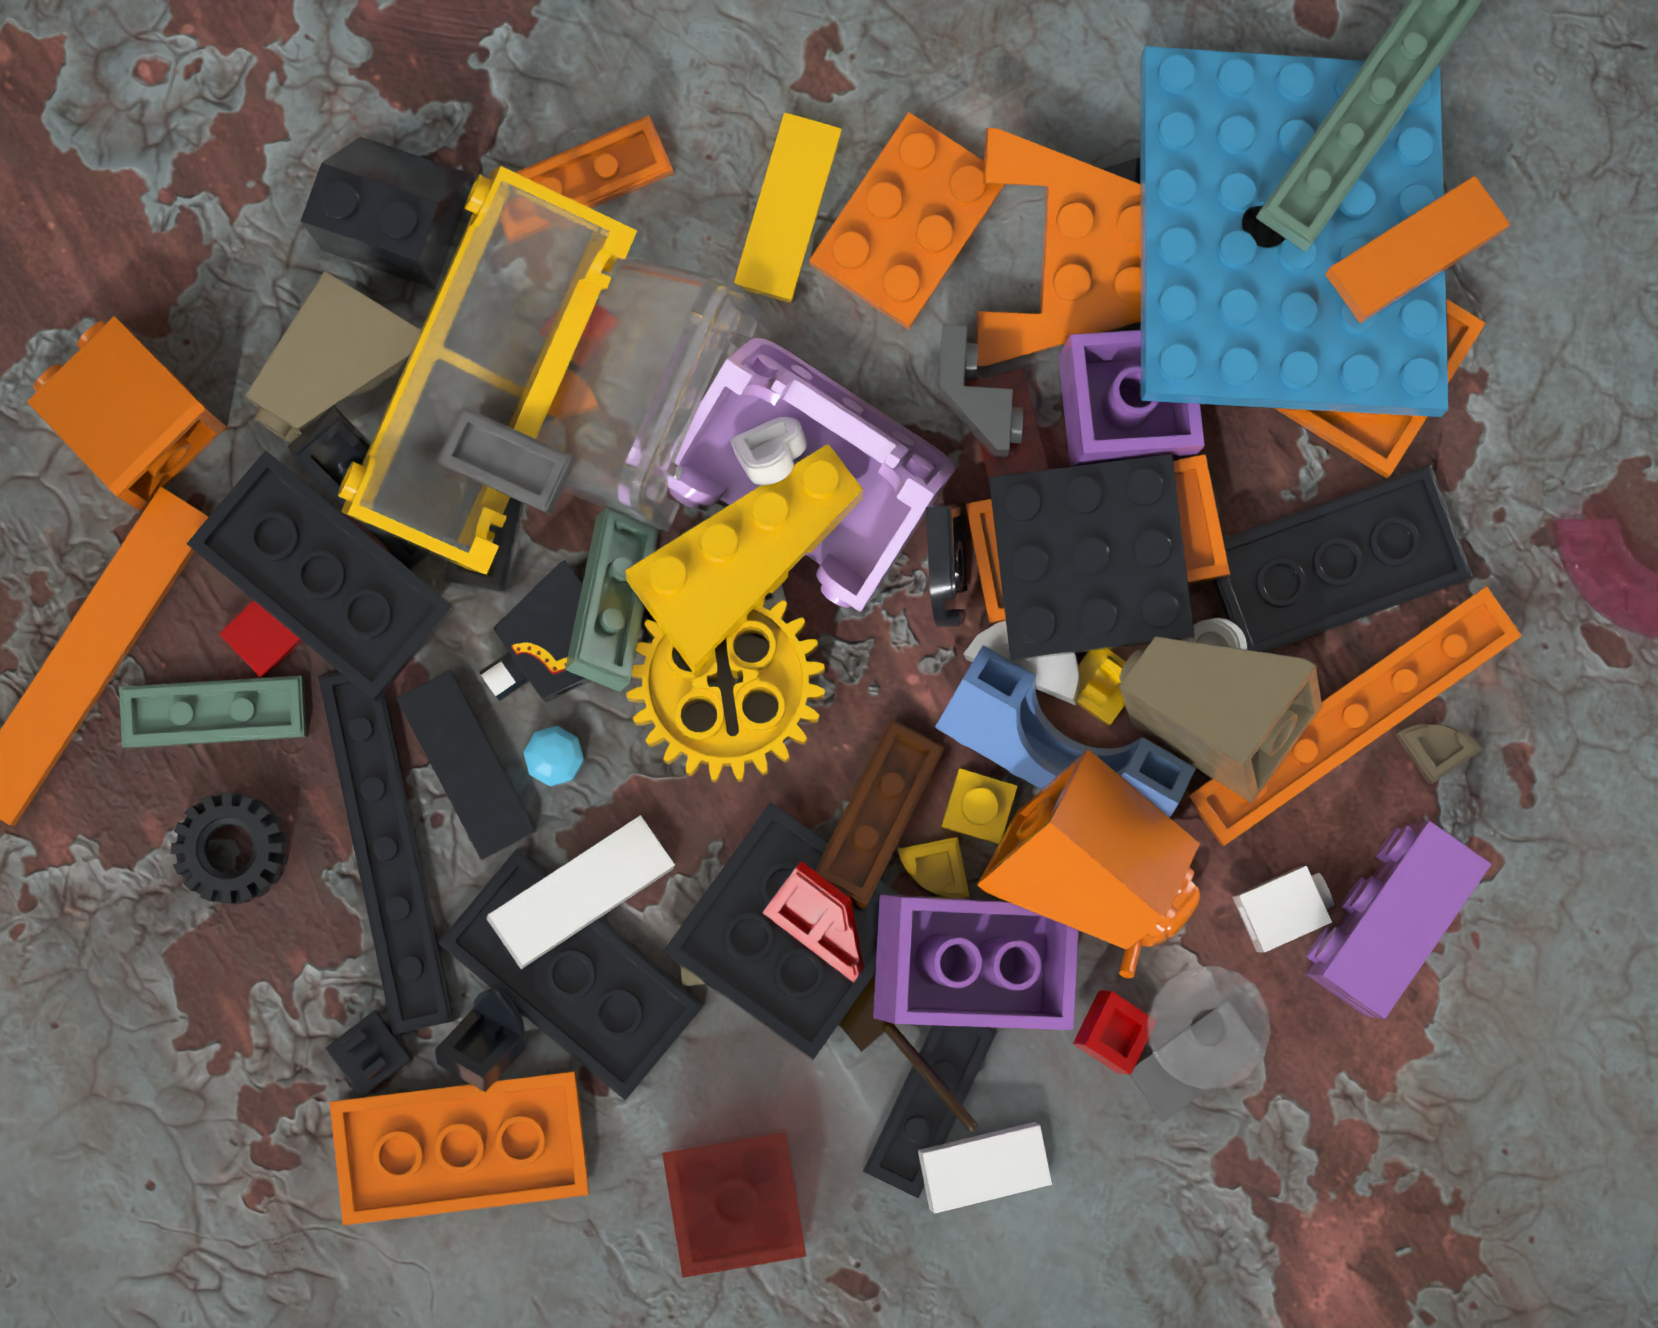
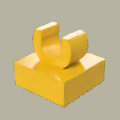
M1109 649L1089 651L1078 665L1081 686L1076 704L1109 727L1125 706L1119 688L1121 684L1119 676L1126 662Z

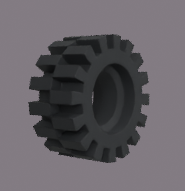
M235 793L207 796L201 799L202 803L188 808L184 812L187 817L183 823L178 822L175 827L174 833H178L176 843H171V854H176L177 863L173 865L177 875L184 877L186 882L183 884L190 891L197 892L201 895V898L222 904H241L250 902L255 897H262L269 892L268 888L272 884L278 883L282 877V874H280L283 864L287 865L289 854H285V844H289L287 833H284L281 828L283 822L277 814H273L268 809V805L249 796ZM226 825L242 827L249 833L253 841L254 849L250 862L243 869L234 873H226L217 869L212 864L208 855V844L211 836L219 828Z

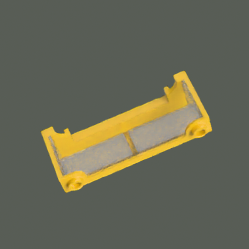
M502 166L492 170L489 178L480 174L474 182L464 209L473 212L459 246L362 465L355 462L351 463L338 491V496L346 500L341 511L342 513L468 570L486 575L499 547L492 543L495 532L490 531L489 527L492 525L502 528L507 517L503 513L510 496L438 464L437 460L462 406L536 439L601 290L607 289L611 281V277L601 273V271L610 273L617 257L622 260L626 258L637 233V230Z

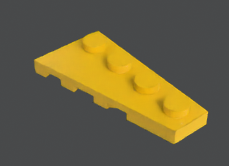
M826 444L794 464L792 472L783 480L771 485L759 486L626 569V581L692 672L696 674L709 660V654L727 636L731 637L745 623L747 615L769 592L772 594L788 578V572L806 553H812L863 499V488L831 446Z

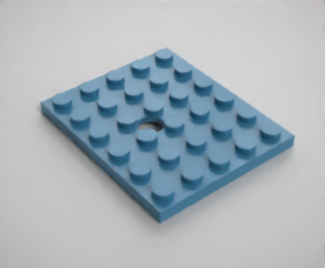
M1145 46L1140 55L1141 401L1442 417L1448 411L1445 270L1361 324L1325 275L1331 266L1443 196L1440 66H1436L1313 244L1305 252L1286 238L1280 245L1272 248L1257 246L1254 238L1243 231L1242 218L1247 210L1265 205L1365 61Z

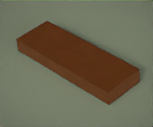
M893 719L889 721L815 869L818 874L849 896L852 904L862 909H865L945 748L944 745Z

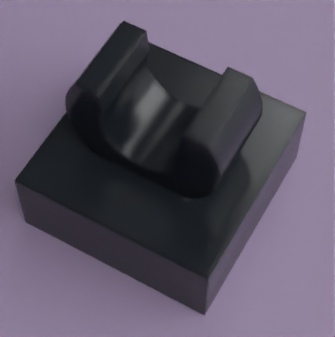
M377 1010L371 1012L325 1048L361 1097L366 1096L414 1059L395 1034L393 1035L392 1029Z

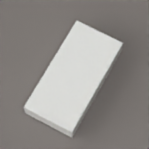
M1036 1122L918 1150L929 1210L934 1214L1052 1185L1041 1126Z

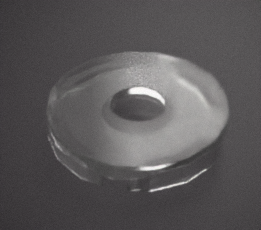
M1218 966L1192 967L1169 978L1153 997L1148 1012V1045L1159 1066L1177 1081L1201 1089L1229 1087L1248 1077L1264 1058L1271 1036L1269 1010L1258 989L1239 973ZM1205 1009L1217 1011L1225 1022L1223 1037L1213 1045L1200 1044L1194 1038L1191 1030L1193 1018L1197 1013Z

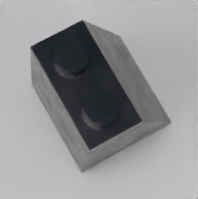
M359 137L321 163L303 212L301 223L324 252L435 289L475 176L373 140Z

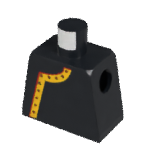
M566 560L559 563L493 628L508 652L479 671V673L499 701H502L529 681L545 702L556 699L592 682V680L565 670L582 589V583Z

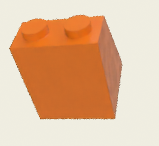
M113 316L106 324L103 321H99L92 325L77 342V347L80 350L63 366L59 363L55 364L37 379L33 386L36 393L27 403L116 497L142 512L161 486L165 489L227 426L120 320Z
M1088 749L1015 813L977 886L987 894L1127 950L1146 934H1149L1152 938L1157 937L1172 922L1177 913V909L1172 904L1174 899L1187 887L1194 876V871L1190 868V865L1200 843Z

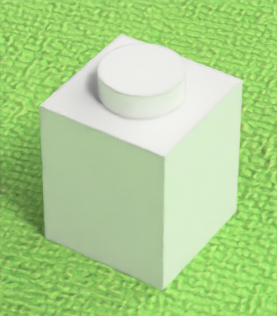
M1307 866L1297 867L1232 896L1257 952H1267L1332 923L1327 909L1334 906L1329 888L1322 875L1317 873L1311 876Z

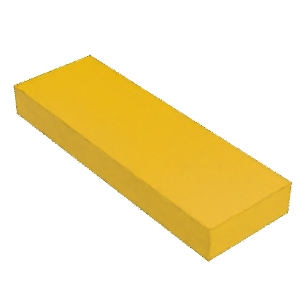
M784 112L735 276V288L792 304L841 138L842 128Z

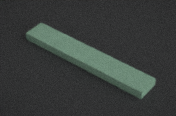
M1409 0L1256 218L1307 252L1482 0Z

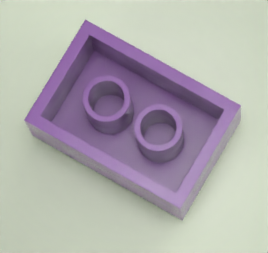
M1431 821L1405 825L1402 829L1395 827L1390 832L1375 857L1382 861L1375 874L1367 880L1363 877L1357 880L1341 904V907L1348 911L1338 927H1335L1333 930L1326 927L1306 954V957L1313 963L1305 974L1364 1016L1380 1019L1387 1017L1492 865Z
M880 894L873 1018L893 1024L1073 1030L1078 930L1005 900Z

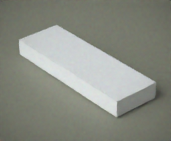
M640 815L488 914L487 920L520 969H523L673 870L675 864Z

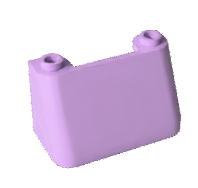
M750 339L726 359L656 479L667 485L670 494L686 506L692 508H699L701 504L711 506L720 499L730 505L761 486L754 484L747 476L735 456L730 439L778 417L797 419L804 431L807 447L799 457L793 460V464L798 463L826 444H829L863 488V499L812 553L805 554L820 564L816 576L822 584L820 589L824 596L839 606L846 608L852 606L861 612L926 516V507L932 506L954 473L955 466L935 446L786 349L766 339Z

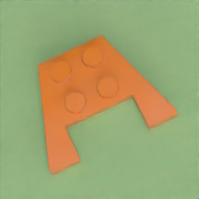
M986 128L983 183L1044 186L1046 193L1039 312L976 311L975 343L978 344L977 366H988L1065 344L1071 334L1103 333L1141 322L1140 184L1001 129Z

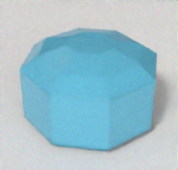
M559 726L534 732L523 752L529 775L550 787L574 781L585 762L580 739Z

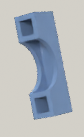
M982 645L935 728L954 738L960 744L973 749L1004 767L1013 775L1023 778L1040 789L1048 785L1089 749L1169 818L1178 806L1196 769L1143 737L1129 745L1110 749L1086 746L1068 738L1057 730L1042 712L1036 695V675Z

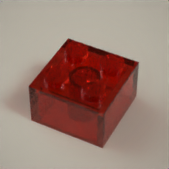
M787 1128L665 1148L662 1152L682 1278L807 1256Z

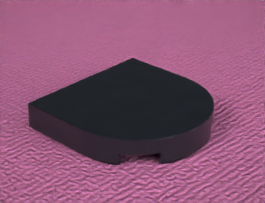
M962 502L940 503L926 507L931 605L937 627H960L965 621L966 612L965 609H955L956 593L968 591L965 505H962Z

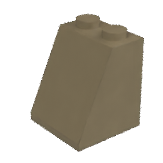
M324 271L245 395L259 409L253 418L262 423L264 428L289 444L333 406L352 423L393 395L421 330ZM435 359L429 371L437 367L441 360Z
M1155 637L1144 652L1138 649L1129 657L1119 676L1121 681L1119 688L1132 727L1250 803H1253L1322 708L1316 665L1304 658Z

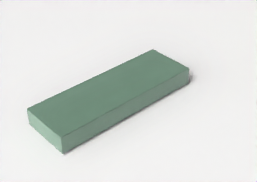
M607 507L596 516L565 670L619 692L630 683L645 605L626 581L625 570L655 552L659 529Z
M303 676L119 687L122 748L125 749L308 737L305 677Z

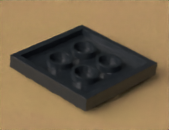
M1172 454L989 477L1011 661L1150 644L1155 637L1175 640L1195 639Z
M770 802L663 950V954L813 1061L876 972L880 894H900L879 880L865 909L852 904L864 964L863 971L853 983L763 914V911L799 863L803 861L815 871L828 845V842Z

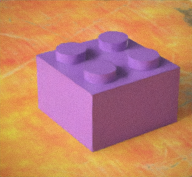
M1141 330L1071 334L1058 355L1070 467L1172 454L1173 461L1197 456L1205 446L1200 404L1141 401Z

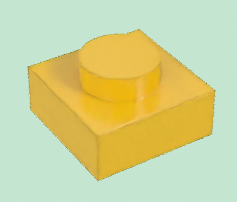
M959 768L941 828L999 845L1018 786Z

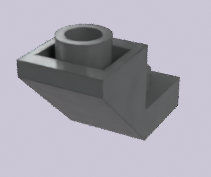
M943 324L938 395L994 458L1007 459L1010 443H1021L1023 407L1012 406L1013 389L964 386V379L976 380L978 344L966 343L967 325Z

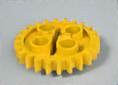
M764 597L747 615L745 623L731 637H726L731 674L733 678H743V682L735 684L733 688L739 732L736 736H730L727 733L723 700L719 687H709V683L717 681L719 677L715 649L709 654V660L696 674L684 671L674 663V655L677 650L658 623L650 620L644 623L647 631L654 639L651 644L645 642L637 643L636 653L644 658L645 662L644 664L633 665L631 677L642 681V686L626 692L628 701L646 704V708L639 711L633 717L636 726L651 723L655 725V728L645 740L647 745L653 747L664 741L669 743L664 756L665 763L669 765L683 754L688 757L686 762V773L688 776L692 777L700 765L704 763L709 765L712 782L719 780L723 766H731L737 781L743 782L745 764L753 762L757 770L764 776L768 774L765 756L773 753L785 763L790 760L787 748L784 745L787 739L805 745L807 737L798 726L799 722L818 723L819 714L806 705L807 700H818L825 697V689L810 684L809 679L824 673L825 667L823 663L806 661V657L818 648V642L816 639L798 641L797 636L805 627V620L802 617L786 624L783 621L787 610L786 601L782 600L769 611L764 608ZM749 633L763 636L770 646L767 655L755 663L741 660L734 651L737 641L743 635ZM757 693H766L772 696L779 706L776 716L766 723L750 721L743 712V706L750 696ZM706 702L717 711V720L709 730L693 732L683 724V714L686 708L693 703Z

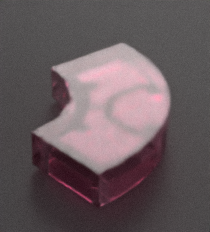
M1557 519L1553 521L1554 540L1558 556L1564 571L1579 595L1597 613L1616 626L1634 634L1658 639V574L1635 560L1623 543L1618 519Z

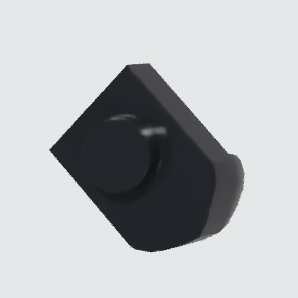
M495 988L481 992L474 1000L473 1009L435 1049L437 1064L486 1092L526 1049L525 1026L520 1012L502 990Z

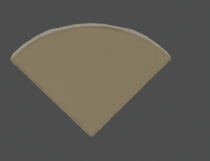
M1418 724L1394 734L1429 785L1482 750L1478 743L1466 733L1441 724Z

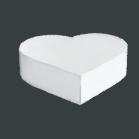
M791 417L772 419L730 439L735 456L747 476L754 484L771 485L786 478L792 472L793 460L799 457L807 447V440L801 423Z

